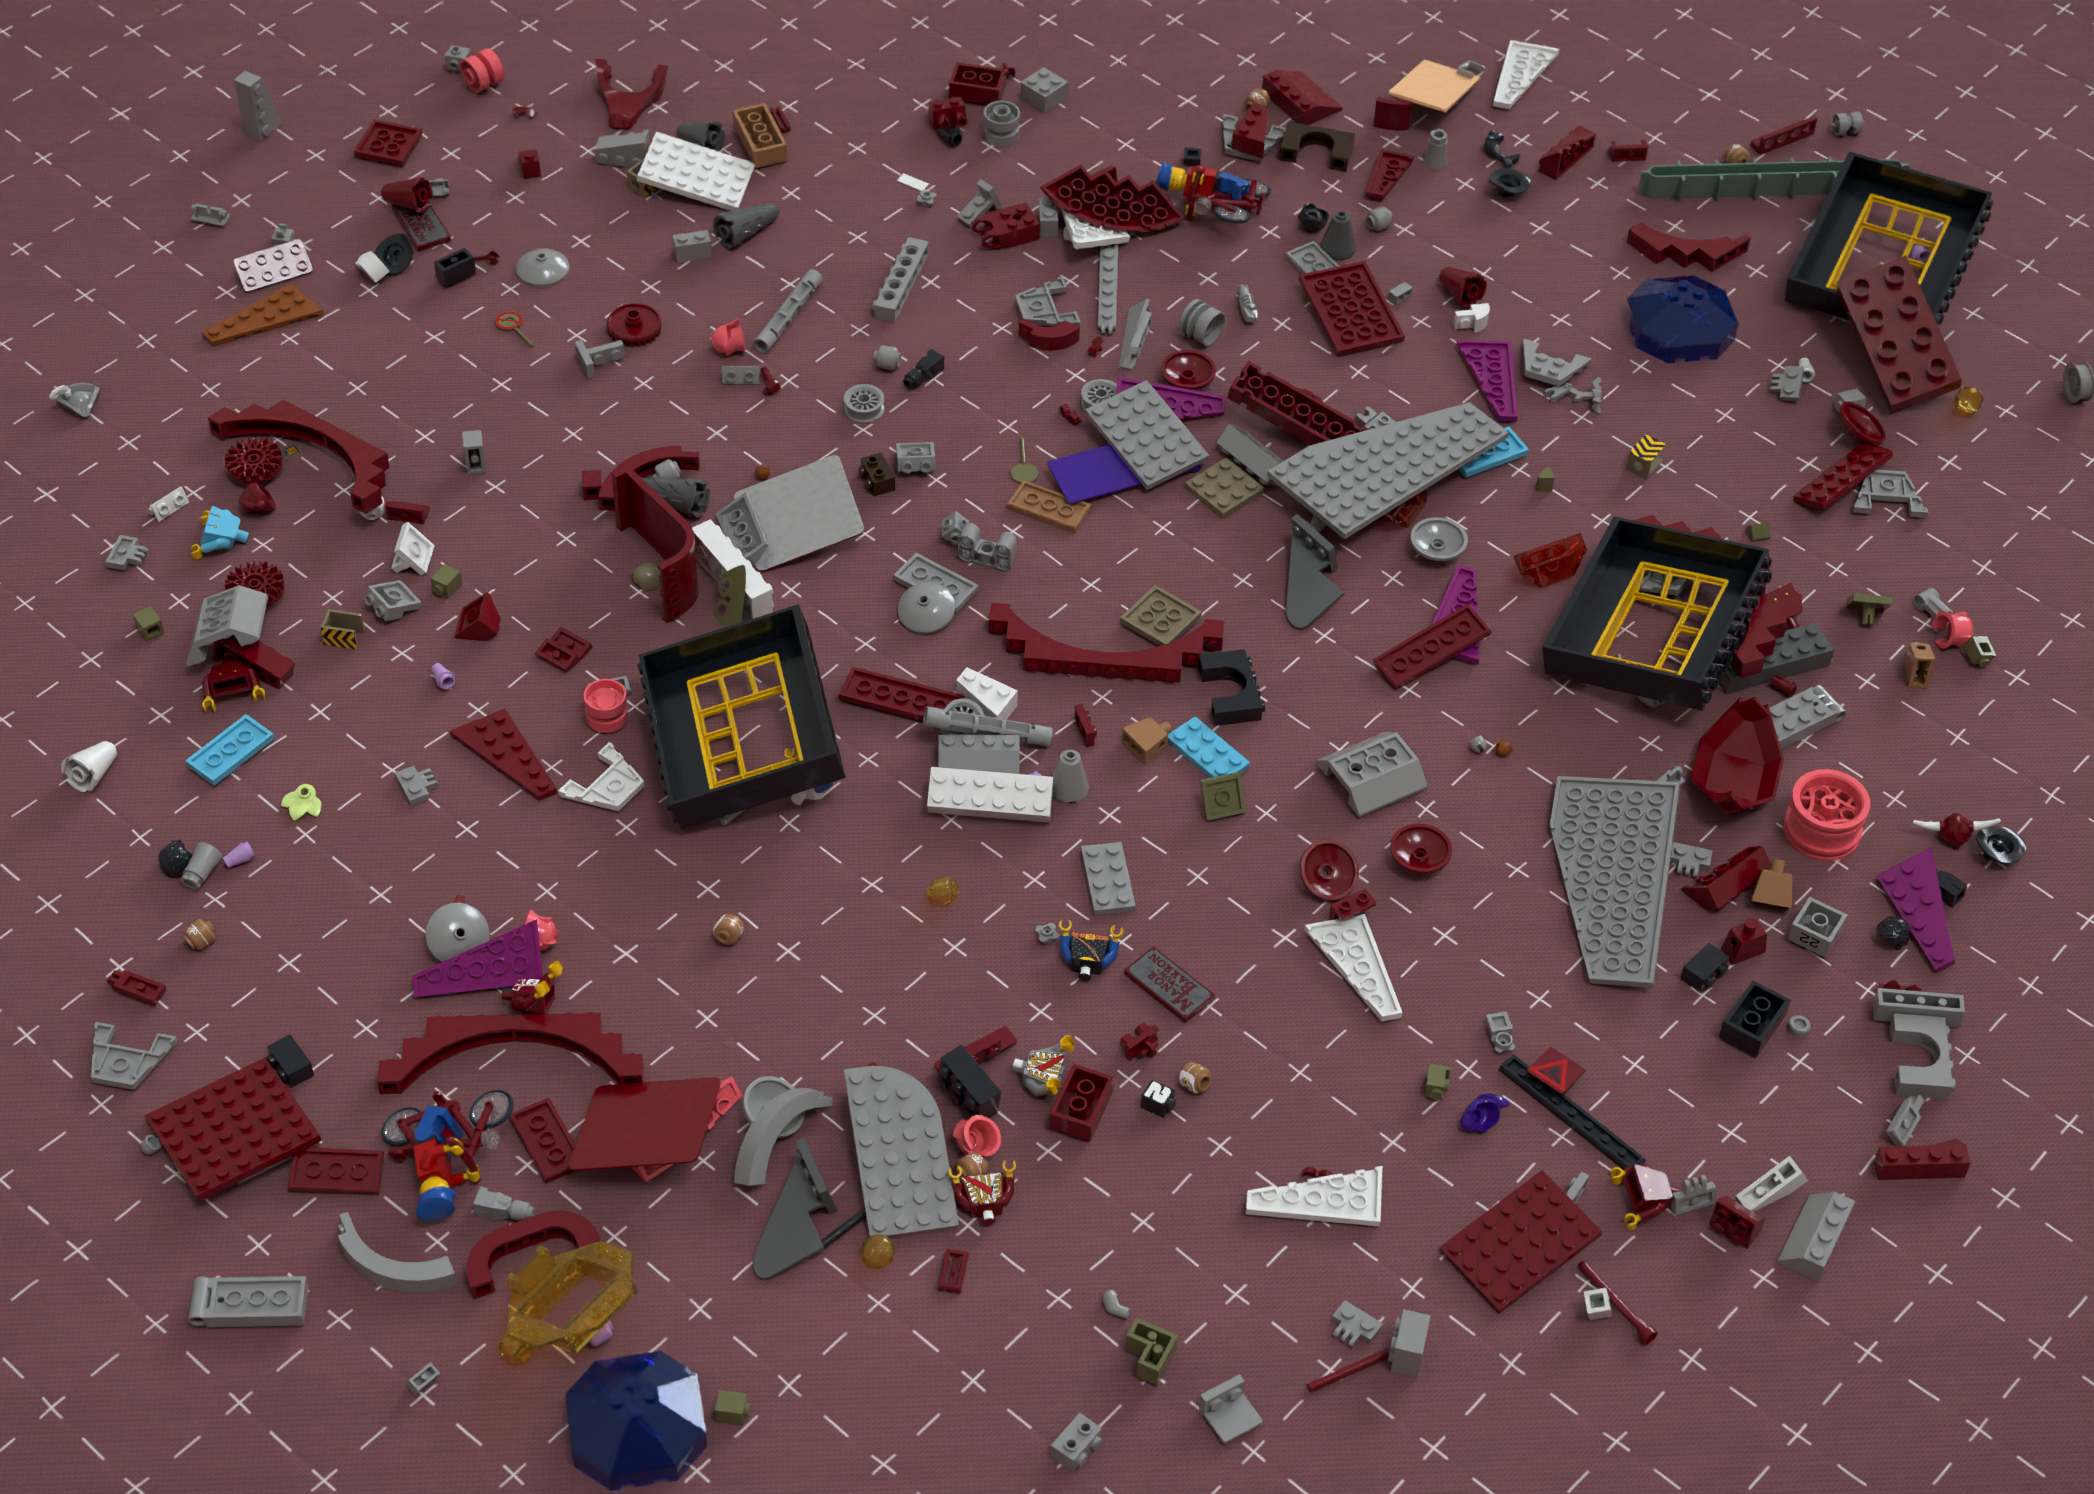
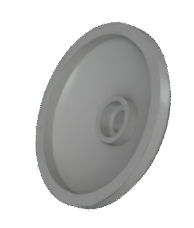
M547 248L529 251L520 257L516 263L518 278L523 283L534 287H548L558 284L567 277L570 269L569 261L562 253Z
M1432 517L1418 522L1413 527L1410 541L1415 551L1423 557L1434 561H1448L1464 553L1468 537L1465 530L1458 523L1446 518Z
M923 582L910 587L904 592L899 600L897 611L901 623L911 632L932 634L942 630L951 622L955 614L956 605L952 593L945 586L935 582Z
M464 903L447 904L436 910L430 917L425 930L426 944L432 955L440 962H444L489 941V927L484 916L473 906ZM458 929L463 931L462 937L457 936L456 931Z
M765 1076L754 1080L746 1088L742 1100L743 1111L749 1123H753L757 1115L769 1102L784 1092L795 1088L787 1081L772 1076ZM805 1111L795 1116L784 1127L777 1138H785L794 1134L804 1121Z

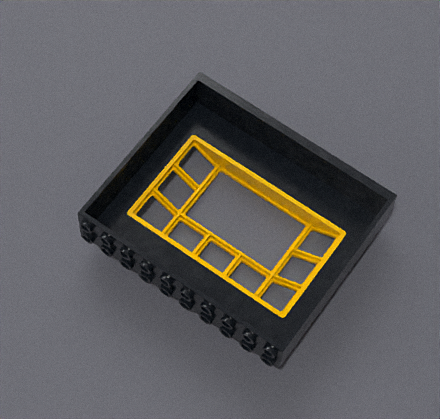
M1849 151L1787 278L1785 301L1850 321L1837 292V281H1839L1862 231L1867 230L1908 242L1902 257L1907 256L1911 267L1923 270L1918 283L1937 325L1941 326L1944 320L1943 313H1947L1950 306L1949 300H1953L1955 296V287H1959L1961 283V274H1965L1967 270V261L1972 259L1974 253L1972 249L1974 247L1977 248L1980 240L1978 236L1983 235L1986 226L1984 223L1989 222L1991 212L1989 211L1994 202L1991 200L1992 192ZM1874 202L1893 207L1886 228L1866 223ZM1898 210L1918 215L1911 236L1891 230ZM1924 217L1944 222L1936 243L1917 238ZM1913 245H1921L1932 249L1927 263L1908 258Z
M1614 516L1542 646L1545 674L1703 711L1706 704H1709L1711 701L1713 690H1716L1718 687L1720 676H1723L1725 673L1726 664L1731 661L1733 650L1738 647L1740 636H1743L1745 633L1747 622L1750 623L1753 610L1758 607L1760 596H1763L1765 593L1766 584L1771 581L1772 572H1770L1772 558L1769 557V549ZM1645 571L1666 575L1660 597L1639 592ZM1673 577L1694 581L1688 603L1667 599ZM1700 583L1722 587L1711 608L1694 604ZM1636 600L1684 610L1655 666L1607 656L1612 643ZM1691 612L1707 615L1701 629L1684 626ZM1680 633L1696 636L1690 650L1673 647ZM1668 655L1685 658L1679 672L1662 668Z
M799 604L639 654L640 663L637 665L640 674L643 675V678H640L644 690L646 689V692L643 693L646 704H649L646 710L649 719H652V722L649 724L652 733L655 734V737L652 739L655 748L658 749L656 758L659 765L661 764L662 766L659 768L661 779L665 781L662 784L664 794L668 795L665 803L668 811H671L674 823L678 822L681 830L846 778L810 630ZM775 662L781 685L759 692L752 669ZM746 671L753 694L730 701L724 677ZM718 680L724 703L702 710L695 687ZM783 693L798 756L746 772L733 709ZM726 711L729 727L707 733L704 718ZM732 735L735 750L712 757L709 742ZM737 759L740 775L717 781L714 766Z

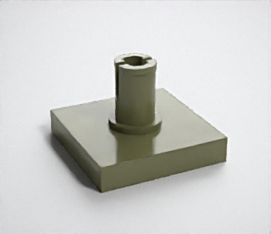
M1853 593L1847 598L1846 606L1863 608L1861 624L1874 625L1875 609L1886 610L1892 605L1893 597Z
M1235 772L1200 780L1204 815L1207 821L1246 812L1241 773Z

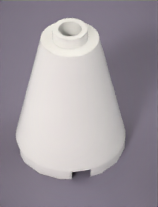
M103 741L66 757L61 763L62 774L65 772L68 777L66 781L80 792L92 791L116 758V747L110 742Z

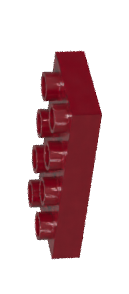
M1907 256L1837 281V292L1891 414L1961 388V376Z

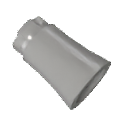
M1442 129L1433 130L1429 137L1427 151L1423 159L1424 164L1429 168L1440 169L1447 165L1448 139L1447 134Z
M204 842L197 843L194 853L180 879L183 885L189 889L198 890L214 867L223 859L221 852L210 844Z

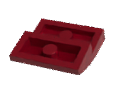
M1378 97L1373 127L1395 131L1409 130L1413 102L1398 97L1395 101Z
M559 627L551 639L546 638L535 654L567 672L579 663L593 646L590 642Z

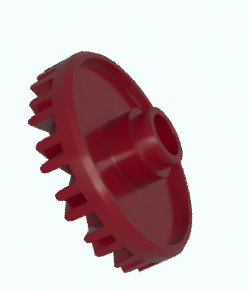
M640 303L625 304L613 310L608 316V333L612 340L616 338V341L626 342L627 347L631 344L633 348L634 342H638L639 347L641 344L645 346L646 340L651 343L655 341V335L659 337V334H661V317L655 309L648 305Z
M255 436L252 440L249 437L248 443H244L243 439H241V443L236 442V448L231 445L228 453H225V465L228 474L236 481L246 484L252 482L262 483L270 480L278 474L283 465L280 447H277V443H274L273 440L269 443L267 438L263 439L261 437V441H257Z
M252 560L251 564L249 562L246 563L247 567L242 568V564H240V568L235 567V573L230 571V575H227L228 580H225V590L240 585L265 593L268 596L266 608L276 603L284 593L285 583L281 570L278 571L277 566L273 564L268 567L267 561L263 563L259 561L260 565H255L254 560Z

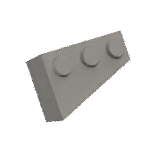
M649 130L636 134L629 132L628 135L621 136L620 134L600 136L594 149L595 162L598 164L633 167L647 155L650 147Z

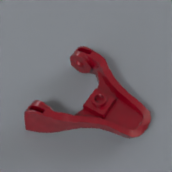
M595 59L600 95L605 100L609 110V126L624 129L632 128L643 111L661 98L669 66L657 65V69L653 71L652 84L644 91L637 93L621 92L610 86L612 78L611 65L607 64V60Z

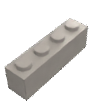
M1877 988L1873 1000L1874 1020L1891 1022L1894 1013L1945 1017L1946 1026L1960 1027L1965 1014L1963 995Z

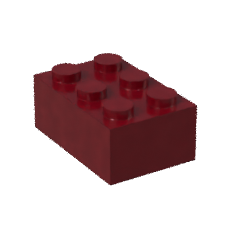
M956 62L949 82V99L961 97L965 102L985 105L1001 101L1006 86V69Z
M1073 1063L1050 1112L1049 1129L1091 1142L1113 1093L1114 1076Z

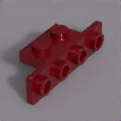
M1003 1026L964 1048L979 1064L1012 1047L1017 1043V1040L1008 1027ZM940 1060L934 1063V1067L938 1071V1073L940 1067Z

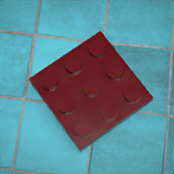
M374 119L355 148L354 156L404 166L423 135L422 129Z

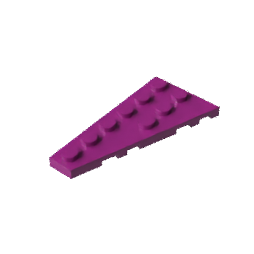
M1457 339L1456 346L1498 421L1517 422L1518 411L1511 341Z
M1118 377L1116 394L1144 381ZM1149 382L1180 420L1224 415L1226 396Z
M1461 565L1457 566L1432 624L1467 604L1478 614L1477 570ZM1479 642L1453 657L1479 665Z
M1930 847L1876 875L1899 915L1909 923L1911 934L1935 972L1938 973L1955 964L1933 850Z
M537 919L413 975L414 997L515 986L520 979H541L543 977Z

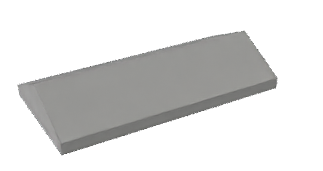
M745 492L718 511L716 516L723 534L729 537L733 546L738 548L742 556L752 563L759 561L768 547V543L748 494Z

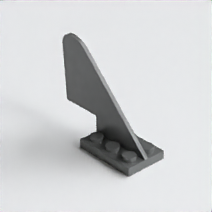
M1296 514L1291 518L1293 532L1286 613L1289 623L1295 629L1302 630L1312 624L1344 596V593L1320 572L1323 569H1327L1333 573L1338 569L1335 547Z
M804 1138L796 1141L799 1150L795 1151L797 1160L754 1253V1271L757 1277L762 1280H769L823 1250L824 1246L809 1213L818 1208L823 1209L825 1207L829 1215L837 1212V1208Z

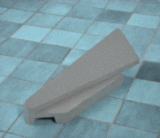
M1145 299L1128 310L1119 368L1133 371L1151 328L1152 312H1149L1150 299Z

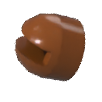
M756 466V476L762 480L767 479L770 475L771 467Z
M1501 739L1495 745V752L1500 756H1506L1513 750L1510 743L1505 739Z

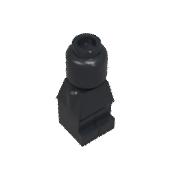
M930 349L927 355L922 357L916 364L915 368L905 375L903 379L904 385L907 388H915L923 381L935 378L944 370V356Z
M1937 870L1942 899L1947 901V904L1953 908L1965 897L1967 884L1951 873L1938 872Z

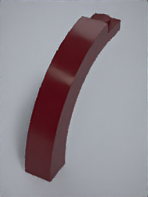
M668 446L650 449L626 459L614 468L603 482L598 496L599 509L615 511L612 473L628 465L642 478L655 474V466L670 459L672 462L676 461L680 470H700L699 452L681 451V446Z

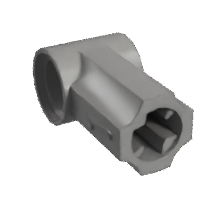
M1929 588L1914 596L1915 606L1921 611L1926 610L1934 618L1940 611L1953 614V611L1940 600L1939 593L1934 588Z

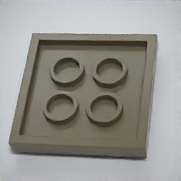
M1228 458L1222 459L1185 482V489L1221 518L1227 517L1264 493L1262 485Z
M1154 585L1120 617V623L1158 646H1162L1179 639L1201 618L1202 612Z

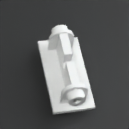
M182 486L150 505L148 512L150 515H155L158 522L189 503Z

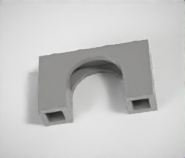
M1894 1013L1889 1025L1891 1043L1923 1047L1935 1059V1064L1927 1067L1899 1065L1894 1077L1896 1095L1915 1096L1920 1094L1923 1098L1948 1099L1951 1091L1955 1090V1078H1952L1951 1075L1953 1072V1061H1950L1949 1056L1951 1055L1952 1047L1951 1043H1948L1950 1029L1949 1026H1946L1945 1017Z

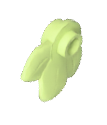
M310 784L300 785L296 791L285 795L281 803L282 807L289 808L293 821L301 818L306 812L314 817H318L322 806L321 801L316 797L315 788ZM308 791L307 795H302L303 792Z

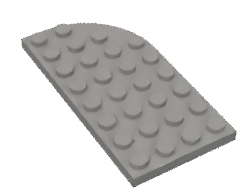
M866 1066L844 1069L870 1241L959 1228L954 1192L951 1185L952 1180L947 1175L949 1162L942 1120L933 1096L917 1079L894 1068Z

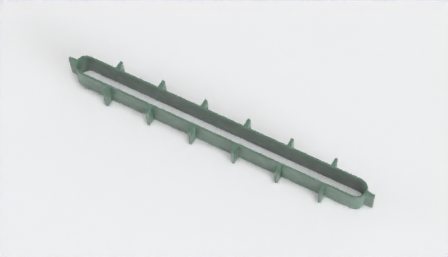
M1828 156L1827 161L1795 162L1793 157H1791L1790 162L1757 163L1756 159L1753 158L1752 163L1719 164L1718 160L1715 159L1714 164L1681 165L1680 160H1677V165L1651 166L1648 170L1642 171L1637 193L1651 199L1677 198L1679 203H1681L1682 198L1715 197L1716 202H1719V197L1752 196L1754 201H1756L1757 196L1790 195L1791 199L1794 200L1795 195L1828 194L1844 161H1832L1831 157ZM1895 159L1882 160L1906 168L1910 166V164H1903Z

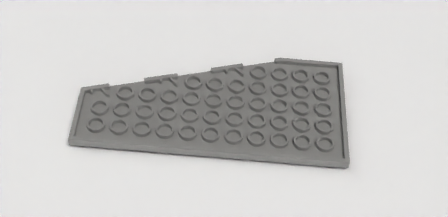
M1469 402L1308 446L1268 470L1267 477L1343 539H1346L1508 438L1509 432Z
M1557 776L1550 829L1587 975L1591 984L1654 988L1680 782Z

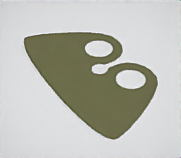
M745 565L734 567L719 578L718 591L723 597L730 596L731 598L729 603L721 599L715 606V617L723 628L741 623L746 588ZM723 580H727L729 583V589L726 592H723L721 589ZM721 604L726 607V613L722 617L718 614V607Z

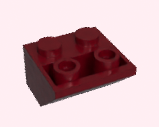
M1723 1196L1716 1200L1709 1226L1718 1233L1729 1237L1736 1244L1748 1249L1761 1232L1765 1219L1730 1197Z

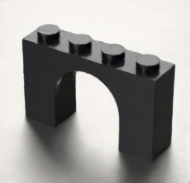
M1245 649L1199 655L1198 670L1202 682L1231 680L1241 685L1244 689L1241 693L1234 696L1212 698L1211 714L1215 726L1262 720V712H1265L1264 700H1260L1259 685L1256 686L1255 671L1251 670V657H1247Z

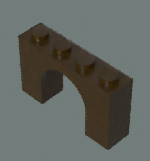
M1288 122L1280 147L1279 161L1296 163L1302 148L1308 145H1321L1332 152L1330 169L1347 172L1354 148L1355 133Z

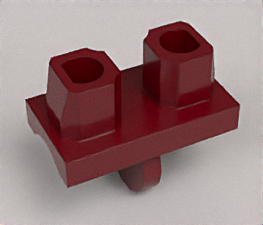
M1142 1022L1135 1029V1034L1137 1035L1135 1039L1130 1034L1122 1036L1120 1045L1125 1050V1058L1130 1061L1137 1055L1141 1057L1145 1055L1150 1058L1154 1057L1157 1054L1155 1048L1159 1045L1157 1042V1031H1159V1028L1155 1024L1149 1027Z

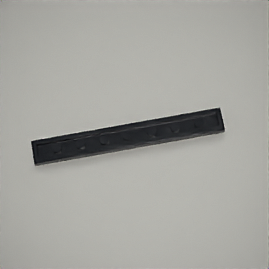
M1513 1054L1499 1066V1071L1621 1169L1625 1170V1168L1631 1167L1634 1164H1645L1646 1159L1569 1097L1565 1094L1560 1095L1527 1073L1526 1070L1529 1066Z

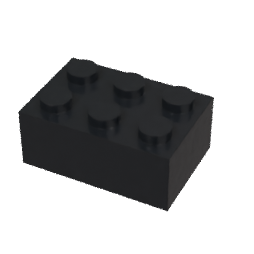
M1752 980L1723 1021L1719 1037L1757 1057L1785 1018L1791 1000Z
M961 1044L942 1056L940 1059L938 1082L943 1089H947L950 1092L954 1103L964 1109L966 1117L970 1119L975 1115H982L990 1118L997 1114L1001 1091Z

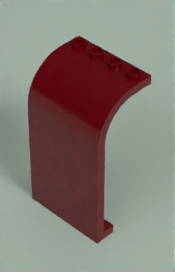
M626 465L612 473L617 528L622 532L632 527L666 560L657 566L660 570L658 577L662 587L660 589V595L663 599L661 609L664 610L662 619L668 623L686 613L695 604L698 597L694 531L687 520L633 469Z

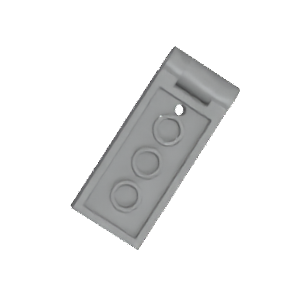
M1817 685L1814 688L1811 687L1769 708L1781 749L1835 722L1841 721L1847 714V711L1821 685Z
M306 1276L197 1277L193 1283L188 1322L194 1326L206 1324V1327L304 1326L309 1287Z

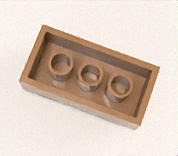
M766 103L733 110L734 128L751 162L754 163V168L788 161L787 144Z

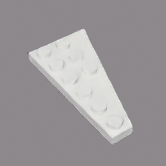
M1365 914L1356 915L1344 921L1334 919L1304 926V931L1381 1022L1402 1018L1403 1012Z
M1382 1166L1375 1167V1170L1364 1171L1363 1169L1356 1170L1355 1173L1348 1175L1340 1173L1308 1179L1307 1182L1299 1184L1291 1182L1288 1183V1186L1276 1188L1270 1186L1248 1190L1246 1214L1380 1226Z

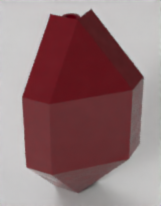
M1756 697L1745 701L1739 698L1699 740L1690 780L1726 815L1775 800L1784 758L1769 705H1762Z

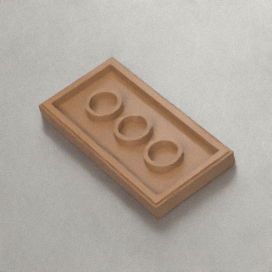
M1023 480L1007 503V509L1076 533L1090 512L1091 504L1082 501L1070 505L1063 494Z

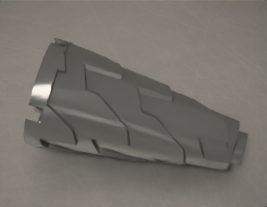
M773 203L721 213L713 218L714 234L716 238L721 237L722 241H719V243L727 249L733 248L777 219L779 208Z
M642 477L674 509L697 518L703 516L700 514L701 511L706 512L710 501V489L705 486L709 485L707 481L689 478Z

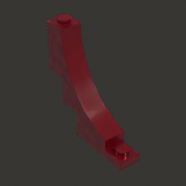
M1641 222L1629 229L1627 243L1655 264L1671 258L1681 267L1686 268L1697 261L1710 272H1713L1747 252L1751 237L1745 234L1734 241L1727 236L1709 240L1683 239L1656 231Z

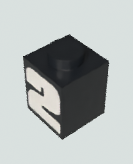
M1151 1080L1141 1096V1108L1164 1118L1168 1111L1172 1112L1175 1107V1090Z

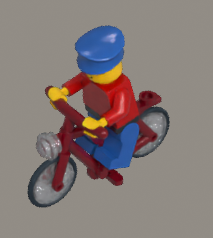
M1164 161L1156 178L1158 187L1165 191L1168 189L1180 191L1184 188L1183 196L1186 197L1188 202L1185 214H1187L1186 219L1189 221L1193 219L1196 212L1200 215H1206L1211 210L1216 217L1225 222L1234 224L1245 223L1249 221L1250 215L1248 212H1252V209L1257 207L1256 215L1261 214L1264 198L1271 193L1270 187L1261 181L1241 179L1229 173H1222V171L1217 169H1208L1204 165L1193 166L1185 174L1184 169L1173 167L1172 164H1166Z
M492 1090L477 1098L470 1110V1120L475 1126L474 1129L460 1113V1104L455 1100H446L439 1091L433 1093V1099L437 1106L428 1105L426 1111L423 1112L413 1107L402 1108L387 1118L382 1128L383 1140L391 1146L398 1147L388 1149L390 1157L396 1161H404L406 1155L415 1154L417 1176L422 1182L416 1209L419 1219L432 1222L449 1217L456 1209L453 1203L456 1195L451 1188L467 1182V1179L474 1183L481 1181L479 1166L474 1162L473 1157L479 1147L496 1150L500 1144L499 1133L493 1128L505 1122L513 1111L514 1101L508 1092ZM462 1130L469 1137V1139H461L463 1135ZM449 1151L461 1157L467 1166V1173L460 1172L452 1175Z

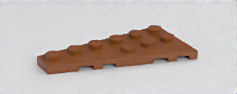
M290 283L203 331L202 337L214 347L235 341L236 337L243 335L246 337L253 336V333L262 330L264 333L290 325L292 321L299 319L306 321L308 317L313 315L320 317L324 315V311Z

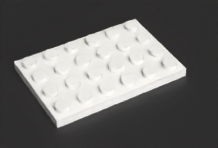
M656 132L638 173L637 181L735 211L739 209L755 165L747 160Z

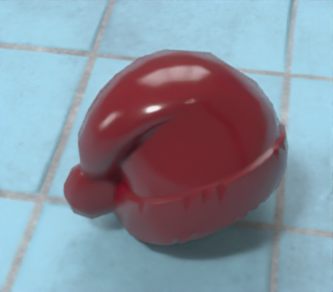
M257 482L249 483L239 497L241 509L248 514L270 512L276 509L271 494Z

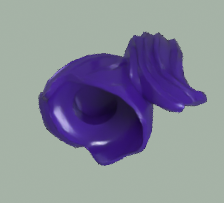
M1481 1094L1467 1106L1460 1119V1125L1464 1131L1486 1132L1499 1121L1500 1109L1508 1107L1510 1103L1505 1098L1495 1094Z

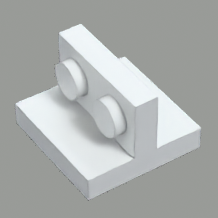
M409 522L402 525L394 550L396 554L391 569L398 573L411 566L417 573L423 575L427 572L435 545Z

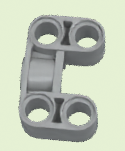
M966 523L958 538V556L966 562H973L1007 571L1010 569L1017 554V539L1010 532H1003L996 543L980 539V528L973 523Z

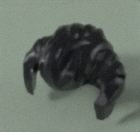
M172 840L158 855L160 868L167 877L179 878L183 875V871L193 854L186 850L181 840Z
M1886 917L1877 925L1876 929L1885 941L1891 945H1899L1896 947L1897 950L1908 944L1911 927L1902 917Z

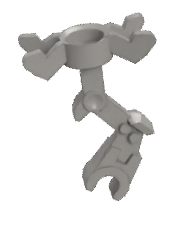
M1601 377L1596 378L1592 382L1594 389L1591 392L1578 391L1572 387V384L1566 382L1565 386H1555L1546 389L1545 397L1550 396L1551 403L1556 402L1567 393L1575 397V402H1579L1582 399H1592L1594 403L1592 410L1600 415Z

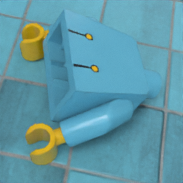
M212 506L210 511H204L203 516L200 517L202 524L205 525L200 542L202 545L201 547L197 544L192 545L191 556L193 559L198 560L203 557V552L208 553L219 549L230 550L235 540L246 543L249 532L238 529L240 518L234 516L229 510H221Z

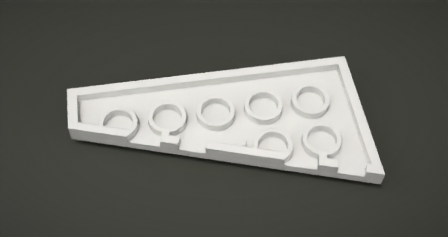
M1510 40L1493 106L1510 109L1559 54V49Z

